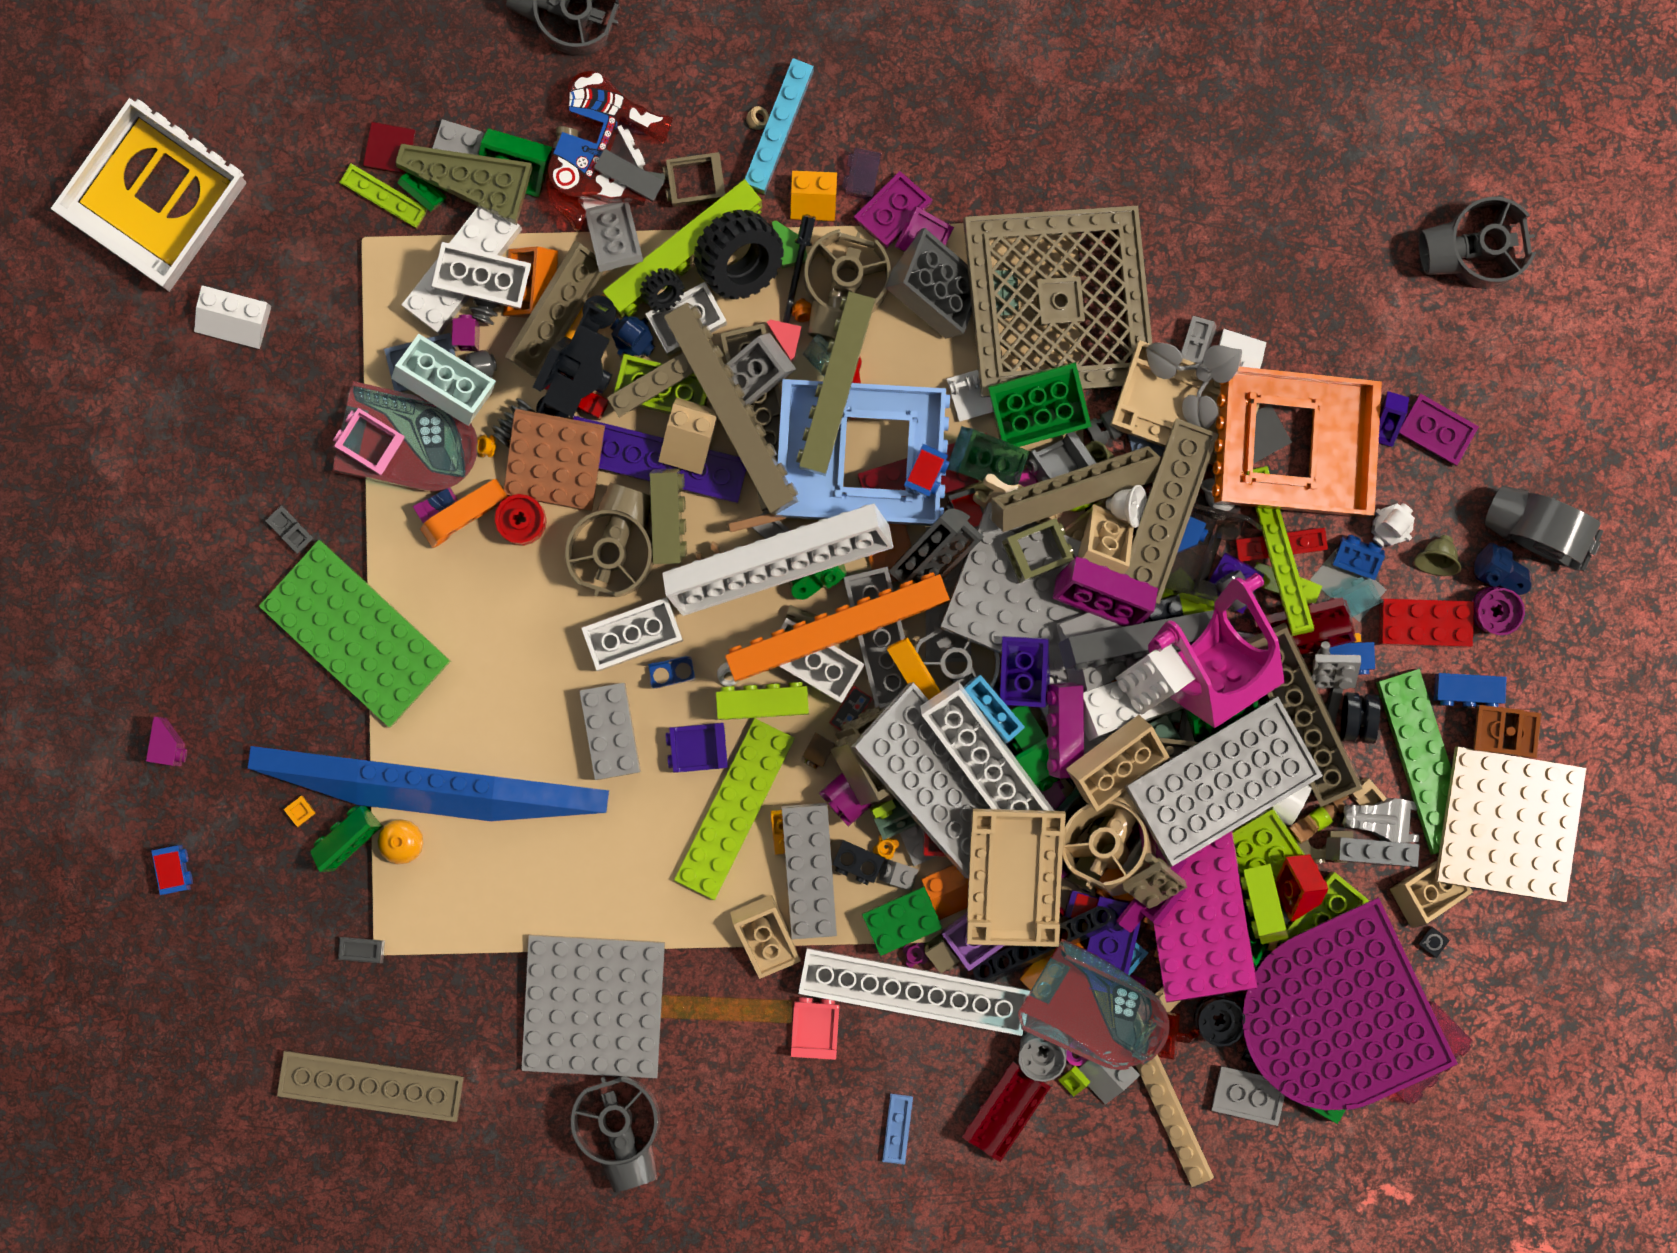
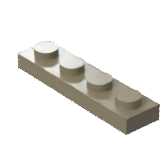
M681 353L607 398L620 418L694 374V371L684 353Z

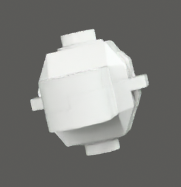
M1397 503L1381 510L1376 509V517L1372 522L1371 533L1374 535L1372 540L1382 548L1384 545L1389 547L1405 540L1407 542L1412 539L1410 533L1413 530L1415 519L1411 515L1413 510L1404 503L1401 505Z

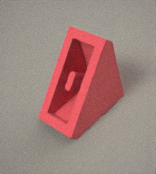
M770 319L767 321V326L786 356L793 362L802 327Z

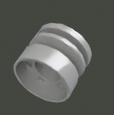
M1041 1023L1032 1025L1024 1031L1020 1040L1019 1064L1021 1070L1027 1077L1035 1081L1046 1082L1054 1080L1063 1072L1066 1066V1038Z

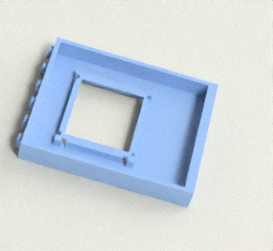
M782 380L778 464L782 463L788 473L785 477L788 483L792 482L797 489L798 495L796 497L799 502L776 514L775 517L821 520L837 516L842 512L861 508L864 505L875 504L888 524L931 526L944 513V507H940V498L945 497V485L940 484L936 495L931 494L930 498H927L907 488L906 490L843 487L847 417L909 421L906 479L922 444L947 453L948 440H944L943 437L944 431H948L949 417H945V408L950 407V395L946 394V388L852 383L826 476L799 469L800 463L796 462L799 449L804 450L806 441L802 440L805 428H810L812 419H809L812 405L816 406L818 402V397H815L818 383L823 384V381ZM940 473L937 481L941 483V476H946V473L945 475Z

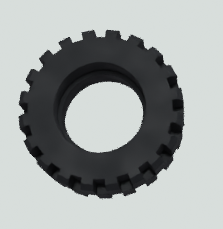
M741 209L733 210V213L726 212L722 214L721 218L716 217L712 220L713 223L710 226H706L703 230L704 234L699 236L697 240L698 246H695L694 251L696 256L694 257V264L698 274L715 293L730 299H739V297L745 299L750 297V294L756 295L761 292L760 289L766 288L770 284L769 281L777 276V269L781 268L783 261L781 258L784 256L782 239L773 227L758 213ZM750 244L748 252L741 260L727 266L730 257L737 249Z

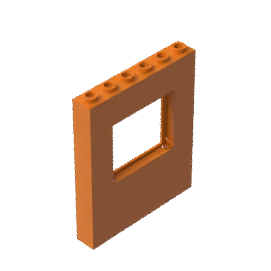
M1239 367L1235 376L1230 381L1219 383L1221 385L1220 394L1217 398L1219 416L1216 419V429H1218L1219 435L1214 446L1217 458L1213 466L1215 484L1212 487L1214 503L1356 517L1375 516L1382 381ZM1257 403L1313 409L1309 478L1253 472Z

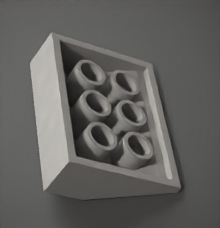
M1088 612L1057 624L1060 642L1068 637L1125 627ZM1130 657L1127 658V661L1118 664L1109 661L1107 665L1097 668L1093 664L1088 665L1089 668L1081 671H1075L1074 668L1067 669L1069 683L1073 682L1083 685V691L1088 692L1116 680V676L1139 660H1133Z

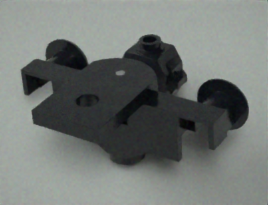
M602 295L590 297L583 306V317L573 338L570 339L565 336L551 347L533 385V388L541 392L550 384L546 395L537 403L536 413L562 418L570 416L573 418L582 398L594 391L601 394L605 392L613 374L603 369L601 358L610 339L597 332L599 329L609 327L615 320L616 309L609 298Z

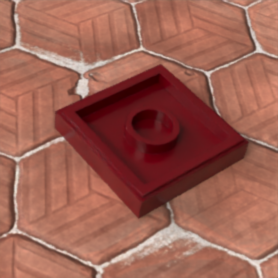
M371 122L363 166L406 174L407 172L397 168L396 159L401 144L414 146L416 130Z

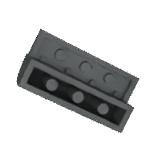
M948 509L888 572L901 584L911 580L918 583L921 581L920 578L932 572H934L935 576L940 574L943 580L984 536L968 522L969 515L958 509Z

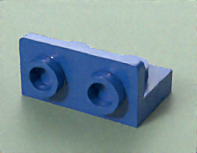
M1342 535L1333 565L1375 580L1384 560L1385 551L1376 543L1370 542L1367 544L1361 542V539L1354 535H1348V537Z

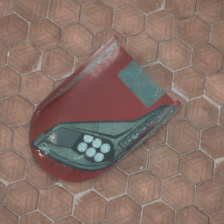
M355 381L352 382L341 430L344 431L348 423L345 420L352 410L356 412L360 408L402 434L405 438L381 476L339 450L336 451L332 472L424 491L448 489L458 484L468 475L476 461L478 452L477 435L471 423L469 426L420 396ZM359 418L343 446L372 464L377 465L393 437L364 419Z
M1061 939L1059 947L1055 949L1018 1011L1022 1030L1101 1066L1116 1070H1126L1131 1066L1141 1063L1144 1065L1152 1060L1164 1047L1169 1034L1168 1015L1165 1006L1158 996L1111 963L1064 939Z

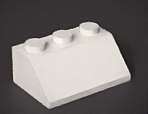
M202 286L196 306L194 332L260 349L272 306L267 302Z

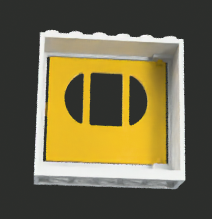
M129 98L51 209L170 292L247 182L242 178L244 174L231 163L229 166H226V161L214 151L206 152L207 148L195 138H192L190 141L188 139L189 136L176 125L170 127L171 123L161 114L155 112L153 115L151 113L152 110L139 99L134 102ZM156 148L157 152L130 190H127L124 182V173L130 159L142 150ZM168 154L188 168L189 173L162 211L157 213L137 199L135 195L163 155ZM197 176L200 183V196L195 207L184 216L167 218V215L194 177Z

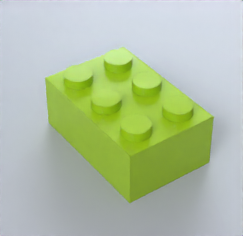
M1271 864L1245 869V877H1241V882L1245 895L1250 896V899H1246L1250 917H1255V921H1251L1255 939L1260 938L1261 944L1288 939Z

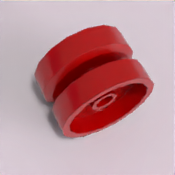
M516 494L508 496L500 503L496 510L495 524L498 532L503 538L514 545L525 546L532 544L541 538L546 529L547 518L545 510L537 500L528 495ZM523 516L526 519L525 523L521 522L518 524V518Z

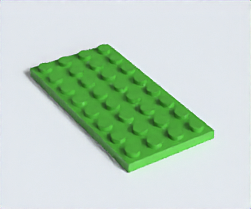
M321 540L315 543L259 605L264 612L389 728L397 722L451 662L448 657Z

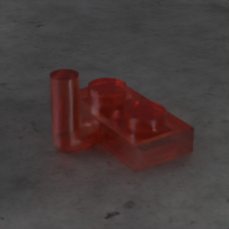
M1167 1012V1033L1156 1052L1160 1058L1174 1060L1177 1058L1178 1042L1190 1043L1199 1036V1032L1196 1029H1192L1187 1034L1179 1033L1180 1014Z

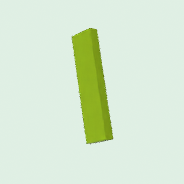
M353 164L349 165L339 182L416 229L428 211L421 204Z

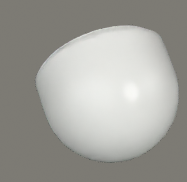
M724 663L719 667L717 677L722 685L733 686L737 683L734 681V678L732 680L724 679V675L731 672L728 663Z

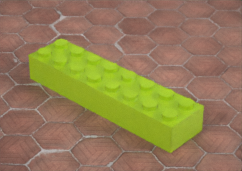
M744 179L645 257L643 262L636 264L603 290L605 297L613 302L621 318H624V316L631 317L639 310L637 306L645 302L641 297L640 288H643L642 282L647 281L645 279L647 275L651 277L652 271L658 273L659 268H662L663 271L664 268L671 269L676 275L680 274V276L687 273L691 269L690 265L694 262V257H696L694 255L695 246H698L697 240L699 236L704 234V228L710 226L713 223L712 220L716 217L721 218L722 214L726 212L733 213V210H751L760 215L763 208L761 198Z

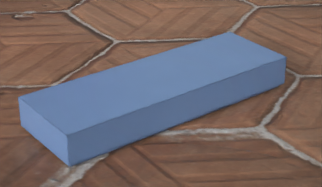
M890 1094L882 1162L905 1164L913 1096Z

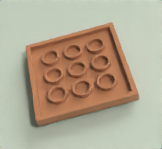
M516 409L514 412L504 486L505 493L511 496L516 494L528 495L537 501L592 511L605 425Z

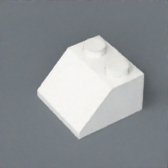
M1223 329L1218 345L1242 350L1239 367L1260 369L1266 342Z

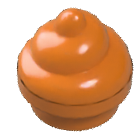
M800 298L792 307V315L798 322L809 321L811 303L804 298Z

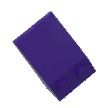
M1002 636L1000 698L1006 705L1046 707L1048 705L1046 694L1050 684L1049 639Z

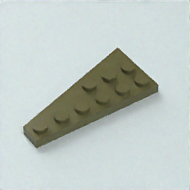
M401 144L396 159L397 168L517 225L532 172L531 163Z

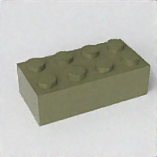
M680 468L653 469L650 472L653 564L681 563L683 557L687 555V541H683V535L686 532V519H682V512L686 509L685 496H681V490L685 487V476L680 474Z

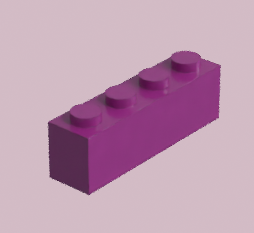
M1073 682L1049 684L1046 694L1048 703L1046 720L1049 726V737L1047 738L1049 759L1047 761V769L1049 775L1059 779L1071 778L1066 768L1084 756L1083 685Z

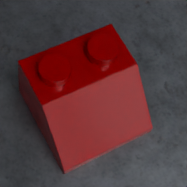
M1310 854L1286 857L1275 881L1279 900L1290 921L1297 920L1322 904L1329 889L1327 882L1323 879L1317 864Z

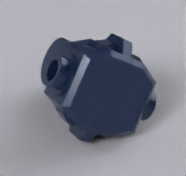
M624 316L622 320L617 318L610 327L613 330L611 335L618 350L617 354L620 357L624 354L638 358L644 355L648 357L653 352L656 346L653 345L654 338L646 318L640 320L637 317Z
M1491 542L1477 555L1474 563L1475 578L1477 580L1488 583L1495 588L1500 585L1514 591L1517 595H1523L1530 591L1532 586L1531 573L1528 568L1513 560L1512 551Z

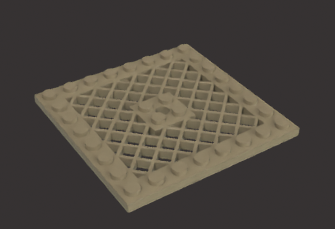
M1138 206L964 217L963 225L981 397H990L989 386L1049 370L1038 369L1043 362L1051 369L1060 367L1065 360L1069 364L1076 362L1069 356L1074 349H1077L1083 355L1079 363L1076 362L1083 390L1123 387L1137 342L1141 340L1152 344ZM1091 232H1103L1098 239L1091 234ZM1082 233L1077 240H1075L1071 235H1069ZM1047 235H1060V236H1059V237L1056 239V241L1054 242V241H1053L1050 237H1048ZM1106 235L1115 241L1110 249L1101 242ZM1038 236L1034 243L1026 237ZM1085 236L1094 243L1089 250L1080 244V241ZM1017 237L1012 244L1004 239ZM1063 237L1072 244L1067 252L1058 245ZM989 239H995L990 245ZM1041 239L1051 246L1046 253L1036 246ZM1020 240L1029 247L1024 255L1014 248ZM998 241L1007 248L1002 257L993 250ZM1117 246L1119 251V257L1113 253ZM1096 247H1099L1106 253L1100 261L1091 254ZM1075 248L1084 254L1079 262L1070 256ZM1053 249L1063 256L1057 264L1048 257ZM1031 251H1034L1041 257L1036 265L1026 258ZM1010 252L1019 259L1014 267L1005 260ZM991 256H993L997 260V263L993 266V268ZM1108 257L1117 263L1113 271L1103 264ZM1087 258L1096 265L1091 273L1082 266ZM1065 260L1074 266V269L1069 274L1060 267ZM1044 261L1053 268L1048 275H1045L1039 269ZM1022 262L1031 269L1026 277L1017 271ZM1000 264L1010 271L1004 279L995 272ZM1099 268L1108 275L1103 283L1094 277ZM1119 269L1121 270V279L1115 275ZM1077 270L1087 277L1082 284L1081 277H1072ZM1056 271L1064 277L1050 279ZM1034 273L1041 278L1035 281V285L1029 281ZM1012 275H1015L1021 281V284L1016 289L1007 282ZM993 278L1000 283L995 290ZM1111 279L1120 286L1115 293L1106 287ZM1089 280L1098 287L1093 295L1084 288ZM1024 285L1034 292L1028 300L1019 293ZM1003 286L1012 293L1007 301L997 294ZM1122 290L1124 302L1117 297ZM1101 291L1110 297L1105 305L1096 299ZM1082 294L1089 299L1084 306ZM1056 295L1064 297L1065 305L1063 307L1056 305ZM1014 297L1024 304L1019 311L1009 304ZM1035 297H1037V307L1031 303ZM996 301L1002 305L998 312L996 310ZM1113 301L1122 308L1117 316L1108 309ZM1091 303L1100 309L1096 317L1086 310ZM1027 307L1036 314L1030 322L1021 315ZM1005 308L1014 315L1009 323L1000 317ZM1124 312H1125L1126 324L1120 319V317L1124 314ZM1103 313L1113 320L1108 327H1105L1098 321ZM1085 317L1091 321L1086 329L1079 324L1085 321ZM1038 318L1039 325H1048L1043 332L1033 325ZM1017 319L1026 326L1021 334L1012 327ZM998 323H1000L1004 327L1003 331L1000 334L998 330ZM1070 323L1064 331L1056 325ZM1115 324H1118L1125 330L1119 338L1110 331ZM1094 325L1103 332L1098 339L1089 333ZM1072 327L1081 333L1076 341L1067 334ZM1050 328L1060 335L1055 342H1052L1045 336ZM1029 329L1038 336L1033 344L1024 338ZM1007 331L1017 338L1011 346L1002 339ZM1106 335L1115 342L1110 349H1107L1100 343ZM1126 335L1128 338V346L1122 341ZM1084 337L1093 343L1088 351L1079 345ZM1063 338L1072 345L1066 353L1057 346ZM1041 340L1050 346L1045 354L1036 348ZM1019 341L1028 348L1023 356L1014 349ZM1000 345L1007 350L1002 357ZM1118 345L1127 352L1121 360L1112 353ZM1096 347L1105 354L1100 362L1091 355ZM1053 350L1062 357L1057 365L1047 358ZM1031 352L1040 358L1035 367L1026 360ZM1010 353L1019 360L1013 368L1004 361ZM1108 357L1116 363L1103 365ZM1130 357V363H1125V361ZM1086 359H1088L1090 362L1094 364L1091 366H1082ZM1021 364L1025 365L1029 369L1024 371H1016Z

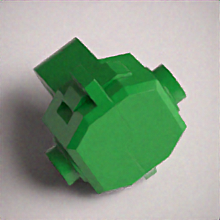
M842 564L790 581L789 585L793 597L805 600L822 587L829 589L833 585L838 584L846 576L845 565Z

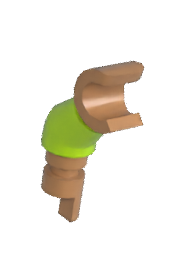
M1351 794L1331 802L1330 805L1318 806L1306 817L1291 825L1289 830L1300 844L1304 843L1317 831L1332 824L1333 819L1337 817V813L1341 814L1344 812L1345 804L1343 801L1349 798Z

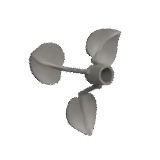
M1159 342L1147 346L1146 352L1149 367L1159 378L1170 379L1175 376L1177 370L1196 369V375L1199 380L1203 381V384L1198 390L1197 396L1188 395L1185 397L1182 411L1188 423L1208 430L1217 419L1218 407L1211 397L1201 396V394L1209 384V380L1214 379L1218 383H1226L1235 376L1241 363L1242 350L1215 345L1207 349L1204 355V363L1201 365L1197 363L1195 365L1179 366L1183 357L1175 346Z

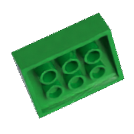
M1076 362L988 387L1000 444L1004 451L1092 427Z

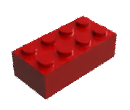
M1379 600L1378 645L1473 647L1474 601Z

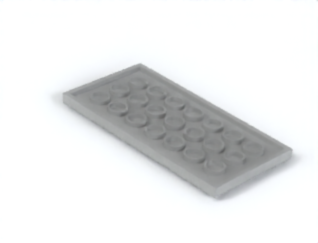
M914 682L908 683L851 748L965 878H969L972 809L991 808L921 715L920 706L928 701L927 697Z
M1275 697L1129 783L1125 788L1168 865L1172 867L1323 775L1279 697Z

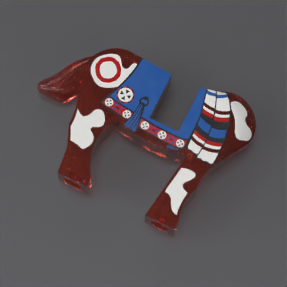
M585 71L574 76L569 83L567 91L568 116L602 127L597 144L562 132L547 171L546 189L548 197L555 209L568 220L575 231L581 230L586 217V209L579 200H600L607 203L628 202L642 206L645 204L646 198L593 170L604 148L611 152L619 121L665 143L673 117L654 114L643 106L631 102L603 74L595 71Z

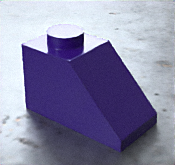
M1387 391L1380 408L1379 443L1393 447L1407 415L1409 397Z

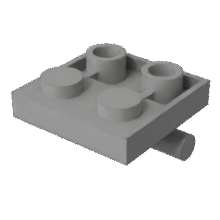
M1322 642L1320 649L1315 654L1311 670V676L1316 687L1321 689L1327 687L1355 688L1361 665V655H1330V643Z

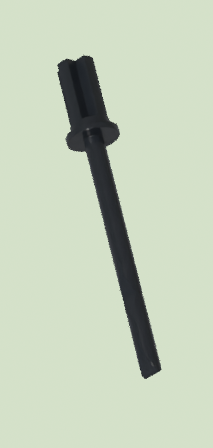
M808 214L802 215L798 238L795 239V243L799 244V249L782 321L784 323H789L806 246H812L811 237L816 217Z

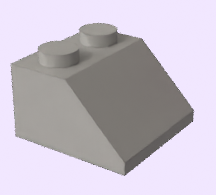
M1092 1055L1083 1065L1078 1067L1090 1081L1089 1088L1105 1105L1122 1093L1140 1076L1131 1065L1106 1064L1100 1062Z

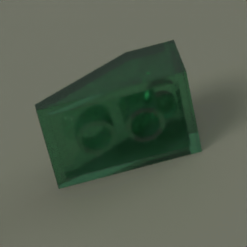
M961 426L949 459L948 470L984 483L983 481L988 474H993L1007 485H1018L1030 451L978 430Z

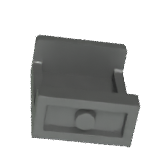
M1075 431L1067 433L1063 440L1038 452L1036 450L1030 451L1024 461L1027 469L1033 473L1038 482L1096 464Z

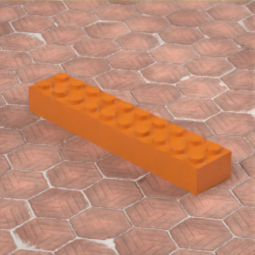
M934 572L922 576L920 578L921 581L914 584L913 580L901 584L899 586L900 589L892 592L891 588L879 592V597L873 600L870 599V596L857 601V606L849 608V605H844L835 609L836 613L828 616L827 613L815 616V621L806 624V621H802L792 625L793 630L788 632L781 629L771 633L772 638L763 640V637L750 641L751 646L742 649V646L738 645L728 649L729 654L725 655L734 681L739 682L948 603L950 599L941 575L935 576Z

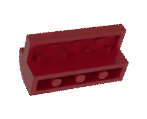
M1343 597L1331 598L1325 602L1307 604L1314 631L1293 636L1301 654L1318 651L1321 643L1324 641L1329 642L1330 647L1357 641L1347 600H1344ZM1285 611L1276 614H1265L1272 628L1284 622L1288 625ZM1255 621L1256 628L1260 634L1262 633V631L1259 628L1257 622Z
M1012 1062L1005 1069L998 1085L994 1086L991 1090V1095L985 1104L979 1108L973 1122L966 1127L962 1138L984 1151L990 1157L1001 1162L1051 1086L1045 1082L1035 1081L1027 1077L1021 1070L1020 1065Z

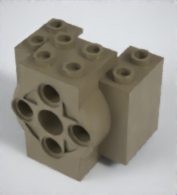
M879 706L872 710H866L858 715L859 718L841 725L842 730L835 734L838 738V741H836L837 746L831 749L834 758L861 806L869 803L876 805L895 799L851 748L857 739L886 709H880Z

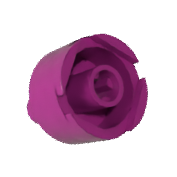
M843 772L819 792V795L848 827L872 806L871 803L860 805Z

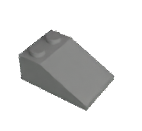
M770 333L758 336L727 363L734 373L732 379L735 385L739 384L745 394L742 398L746 405L755 402L796 370Z

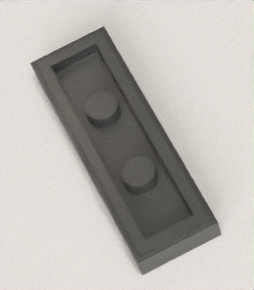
M605 148L593 169L652 202L664 183L663 180Z

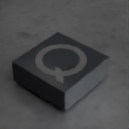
M1431 926L1418 942V945L1437 958L1450 940Z

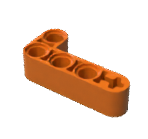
M493 479L428 519L420 530L431 547L435 548L445 542L451 534L500 505L508 495L497 479Z

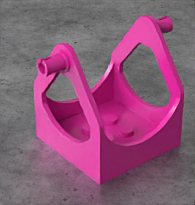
M1254 573L1246 580L1236 577L1228 584L1214 602V613L1207 628L1192 645L1188 642L1179 625L1172 620L1165 622L1148 644L1149 653L1155 649L1160 652L1170 644L1177 646L1181 650L1178 654L1196 679L1169 698L1214 728L1284 683L1278 638L1252 593L1264 585L1262 577L1259 574L1257 575V573ZM1236 599L1246 604L1268 642V650L1258 649L1246 642L1227 619L1226 610Z

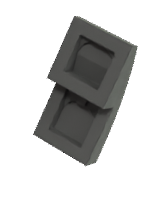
M282 505L265 520L297 554L313 539L307 530Z

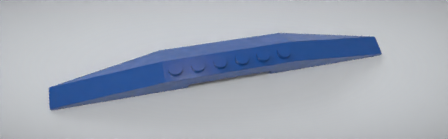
M255 746L250 747L248 769L356 805L483 821L607 813L609 790Z

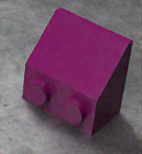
M154 717L146 762L181 766L182 762H185L187 758V749H184L185 743L167 718Z

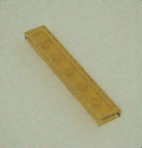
M662 995L661 1018L792 1023V1000Z

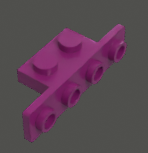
M1184 859L1170 868L1178 874L1187 861ZM1186 889L1150 909L1134 898L1116 922L1130 933L1144 916L1159 926Z

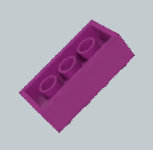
M1076 556L1056 576L1052 599L1126 627L1141 624L1154 612L1158 588L1151 586L1147 582L1130 578L1127 574H1120L1106 566H1100L1089 562L1086 558Z

